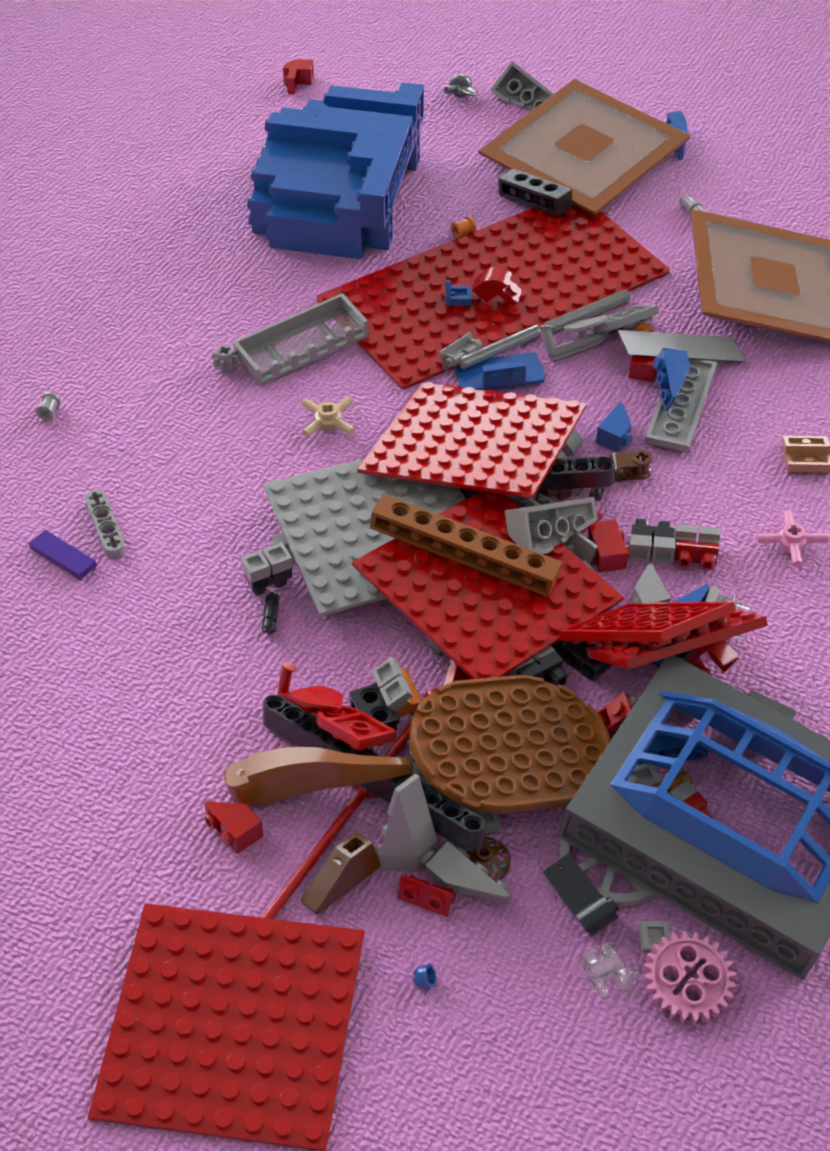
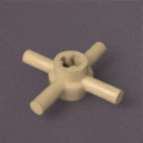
M348 396L337 405L332 402H324L317 405L307 398L303 399L301 405L315 413V421L302 430L303 435L309 437L318 429L333 431L336 428L349 435H353L355 428L341 420V412L354 403L353 399Z

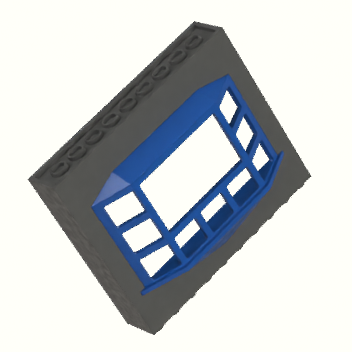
M673 655L665 658L567 806L557 837L802 980L806 978L830 937V854L828 856L805 831L815 811L830 825V809L822 802L824 793L826 791L830 792V740L824 735L803 726L800 722L779 713L776 709L755 700L752 696L733 688L730 684L711 676L706 671L687 663L680 657ZM674 707L700 721L694 730L663 724ZM707 726H710L739 742L734 751H731L704 736L703 732ZM657 734L688 740L677 758L645 753ZM696 744L808 805L780 856L667 793V790ZM746 747L779 764L774 773L744 758L742 754ZM639 762L670 769L659 787L627 782ZM788 769L817 785L818 788L815 794L811 795L782 779L784 771ZM798 841L823 865L813 886L788 862Z

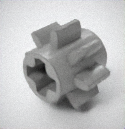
M228 345L220 346L217 348V352L212 353L214 367H218L223 372L231 371L234 365L239 364L237 350H233Z

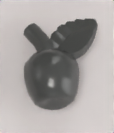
M464 73L453 76L449 86L444 88L445 94L475 96V91L472 89V80Z

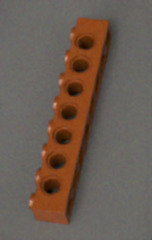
M386 494L381 496L372 510L370 529L546 597H549L558 579L562 562Z

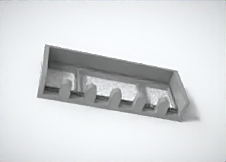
M342 293L233 341L234 350H237L240 362L256 380L258 386H261L369 337L368 321Z

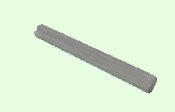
M627 290L620 291L545 322L544 325H552L551 332L554 333L567 325L585 320L630 301L631 294Z
M534 325L461 357L458 364L462 369L469 368L539 337L542 331L538 325Z

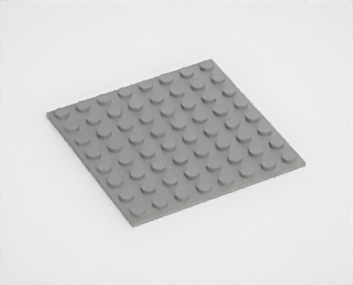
M364 459L263 483L264 491L319 616L387 599L352 566L354 560L394 539L391 536L369 528L372 510L383 494L440 514L466 499L461 489L458 487L357 473V468Z

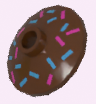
M484 837L483 847L480 850L474 852L466 851L468 854L467 858L474 864L476 862L482 864L488 870V876L495 882L505 877L510 869L511 856L509 851L498 840Z

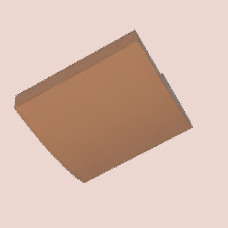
M782 436L787 472L830 473V443L827 436Z

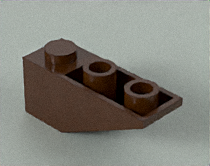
M356 831L337 845L301 898L302 903L314 913L319 914L379 869L381 864L373 843Z

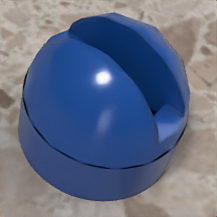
M431 964L421 965L414 970L413 975L416 977H413V982L417 987L426 989L433 988L436 985V971Z

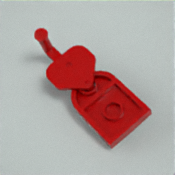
M291 662L282 663L277 695L317 717V725L331 733L334 738L343 740L355 750H365L367 747L383 746L385 743L396 741L398 731L356 708L342 705L343 695L332 688L313 686L296 689L291 693L289 691L292 673L296 670V666Z

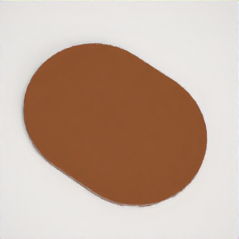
M523 675L461 680L438 687L435 692L425 697L417 707L409 732L410 748L414 760L425 778L437 790L463 806L482 812L500 814L568 806L611 739L598 713L591 705H586L577 698L575 692L560 684L556 686L544 682L543 678Z

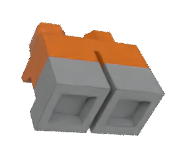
M391 656L372 670L373 676L387 707L398 713L401 717L408 713L414 715L422 700L408 670L400 669L397 661Z

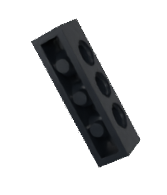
M511 169L498 177L500 196L556 216L573 207L571 188L516 169Z

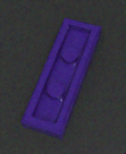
M44 530L29 542L31 550L79 580L97 566L96 560L47 530Z

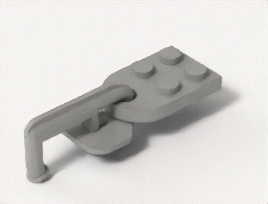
M636 305L608 316L603 315L575 322L565 326L564 330L578 331L580 338L555 346L551 332L553 326L541 325L540 328H542L547 355L552 360H558L599 345L607 337L610 330L620 327L627 329L635 326L634 322L650 321L653 319V315L659 314L657 305ZM591 327H593V331L596 333L587 336L586 331L591 330Z

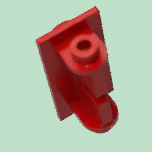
M412 874L410 876L401 875L397 899L448 917L450 905L454 903L457 895L452 892L451 888L446 889L435 884L434 886L429 885L430 882L416 878Z

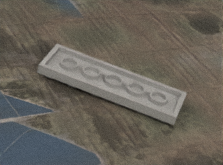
M688 358L690 364L689 371L668 412L664 410L663 402L659 398L645 437V443L688 453L716 371L717 362Z

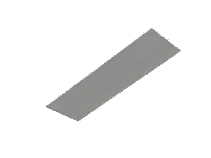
M618 330L629 355L658 356L662 348L686 350L688 358L745 361L733 337Z

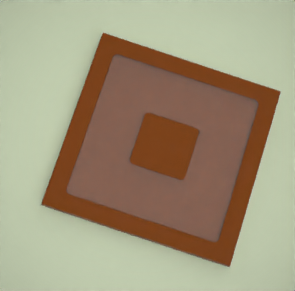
M573 79L478 150V154L509 170L516 169L571 188L573 204L596 215L688 141L691 135Z
M691 209L702 315L830 343L829 239Z

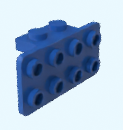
M535 352L492 357L466 369H462L458 363L454 367L460 388L472 387L476 390L485 391L545 382V375Z

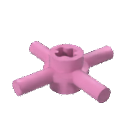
M785 510L783 512L784 529L779 534H757V543H780L781 549L791 554L793 566L800 567L802 566L801 548L806 543H828L829 536L828 534H805L804 527L794 523L792 511Z

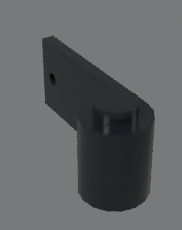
M570 853L543 871L545 877L590 937H593L619 918L616 912L620 909L611 896L605 898L598 892Z

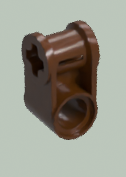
M649 451L614 452L609 456L615 462L616 482L644 480L651 475L649 464L652 462V454Z

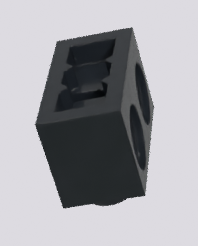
M377 683L349 692L350 707L368 714L397 731V724H400L398 713L387 707Z

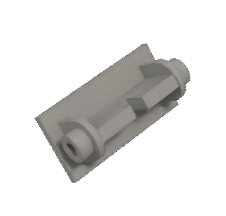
M469 332L439 351L444 371L455 367L460 362L461 357L481 349V341L478 339L474 340L472 333Z

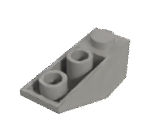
M447 841L426 864L427 874L446 889L451 888L454 893L509 905L511 902L510 894L508 893L510 891L509 888L500 880L495 882L488 876V870L479 862L475 864L467 858V852L457 845L453 846Z

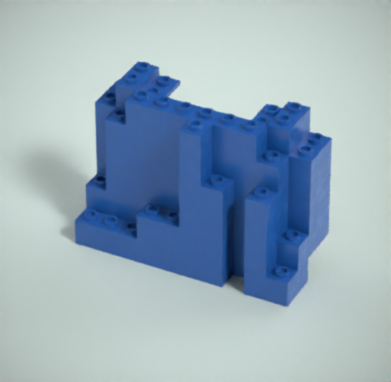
M401 82L399 90L396 89V92L330 85L328 92L324 94V101L309 99L306 107L304 106L303 109L282 107L280 113L271 112L269 119L265 121V131H268L266 145L262 147L261 156L257 158L256 167L251 172V181H254V191L252 196L248 197L247 208L250 209L249 225L252 227V233L266 235L270 248L362 259L366 247L389 250L393 240V204L408 161L409 170L417 171L420 162V127L424 119V85Z

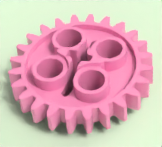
M683 931L680 939L673 932L669 938L670 942L665 937H662L659 942L660 946L655 943L652 946V953H648L645 958L648 963H644L642 971L647 973L643 976L642 982L649 984L645 989V993H654L650 1003L660 1002L659 1012L662 1013L668 1009L670 1011V1020L676 1014L680 1015L681 1024L684 1023L687 1017H690L693 1025L698 1021V1017L704 1023H707L710 1018L709 1014L716 1019L720 1014L719 1010L725 1011L728 1007L727 1002H731L734 997L731 992L737 986V984L731 982L736 977V972L728 971L731 969L733 961H724L728 952L722 951L718 953L716 950L719 943L716 942L710 946L708 944L709 936H706L701 941L698 939V932H695L692 938H688L687 932ZM681 954L689 955L692 958V962L683 960ZM704 960L705 963L697 970L694 978H690L680 993L674 995L673 991L681 985L684 977H688L698 962ZM703 973H710L714 976L715 981L707 980ZM663 974L672 975L675 978V982L667 981ZM685 993H693L698 1001L689 1000Z

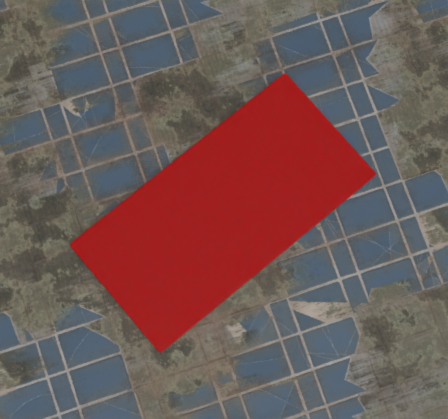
M573 204V207L556 216L533 207L325 291L316 296V301L321 303L343 293L368 321L369 337L356 343L401 389H407L446 372L444 371L439 351L469 332L472 333L474 340L478 339L481 341V348L534 325H538L540 328L545 322L620 291H632L668 275L670 268L602 211L594 215ZM493 267L510 271L512 273L510 281L517 284L522 290L518 303L513 307L499 295H496L486 303L473 291H471V306H446L445 281H451V286H471L472 290L476 277L486 269ZM344 315L334 319L343 329L349 326L353 332L357 331Z

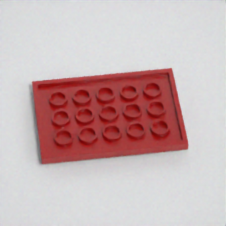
M734 602L627 603L558 631L560 641H570L571 644L587 641V644H595L603 641L605 645L620 641L621 645L638 642L639 645L656 642V645H666L671 643L674 637H685L691 634V630L709 627L708 623L726 620V616L736 612Z
M736 609V612L726 616V620L708 623L709 627L691 630V634L685 637H674L672 642L666 645H656V642L646 645H639L638 642L621 645L620 641L605 645L601 641L593 646L586 647L589 658L631 669L766 627L768 623L766 616L758 615L755 611L744 612L743 609Z

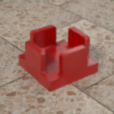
M728 638L693 649L684 660L712 676L705 666L711 659L722 672H726L736 663L739 657L727 643L731 639Z

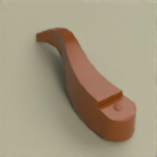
M288 747L251 754L248 759L232 763L225 771L224 781L234 803L246 804L248 807L258 804L260 807L313 791L370 783L413 773V765L410 759L403 757L362 756L318 747Z

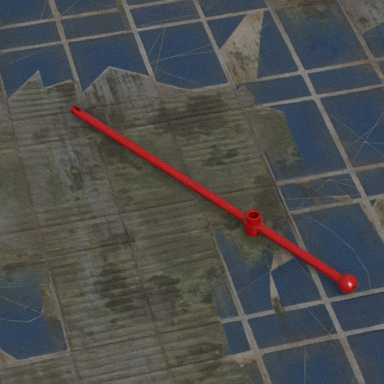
M436 689L428 690L424 698L435 692ZM412 720L383 757H396L409 740ZM359 784L352 785V789L357 791L261 918L274 919L365 797L376 799L378 796Z

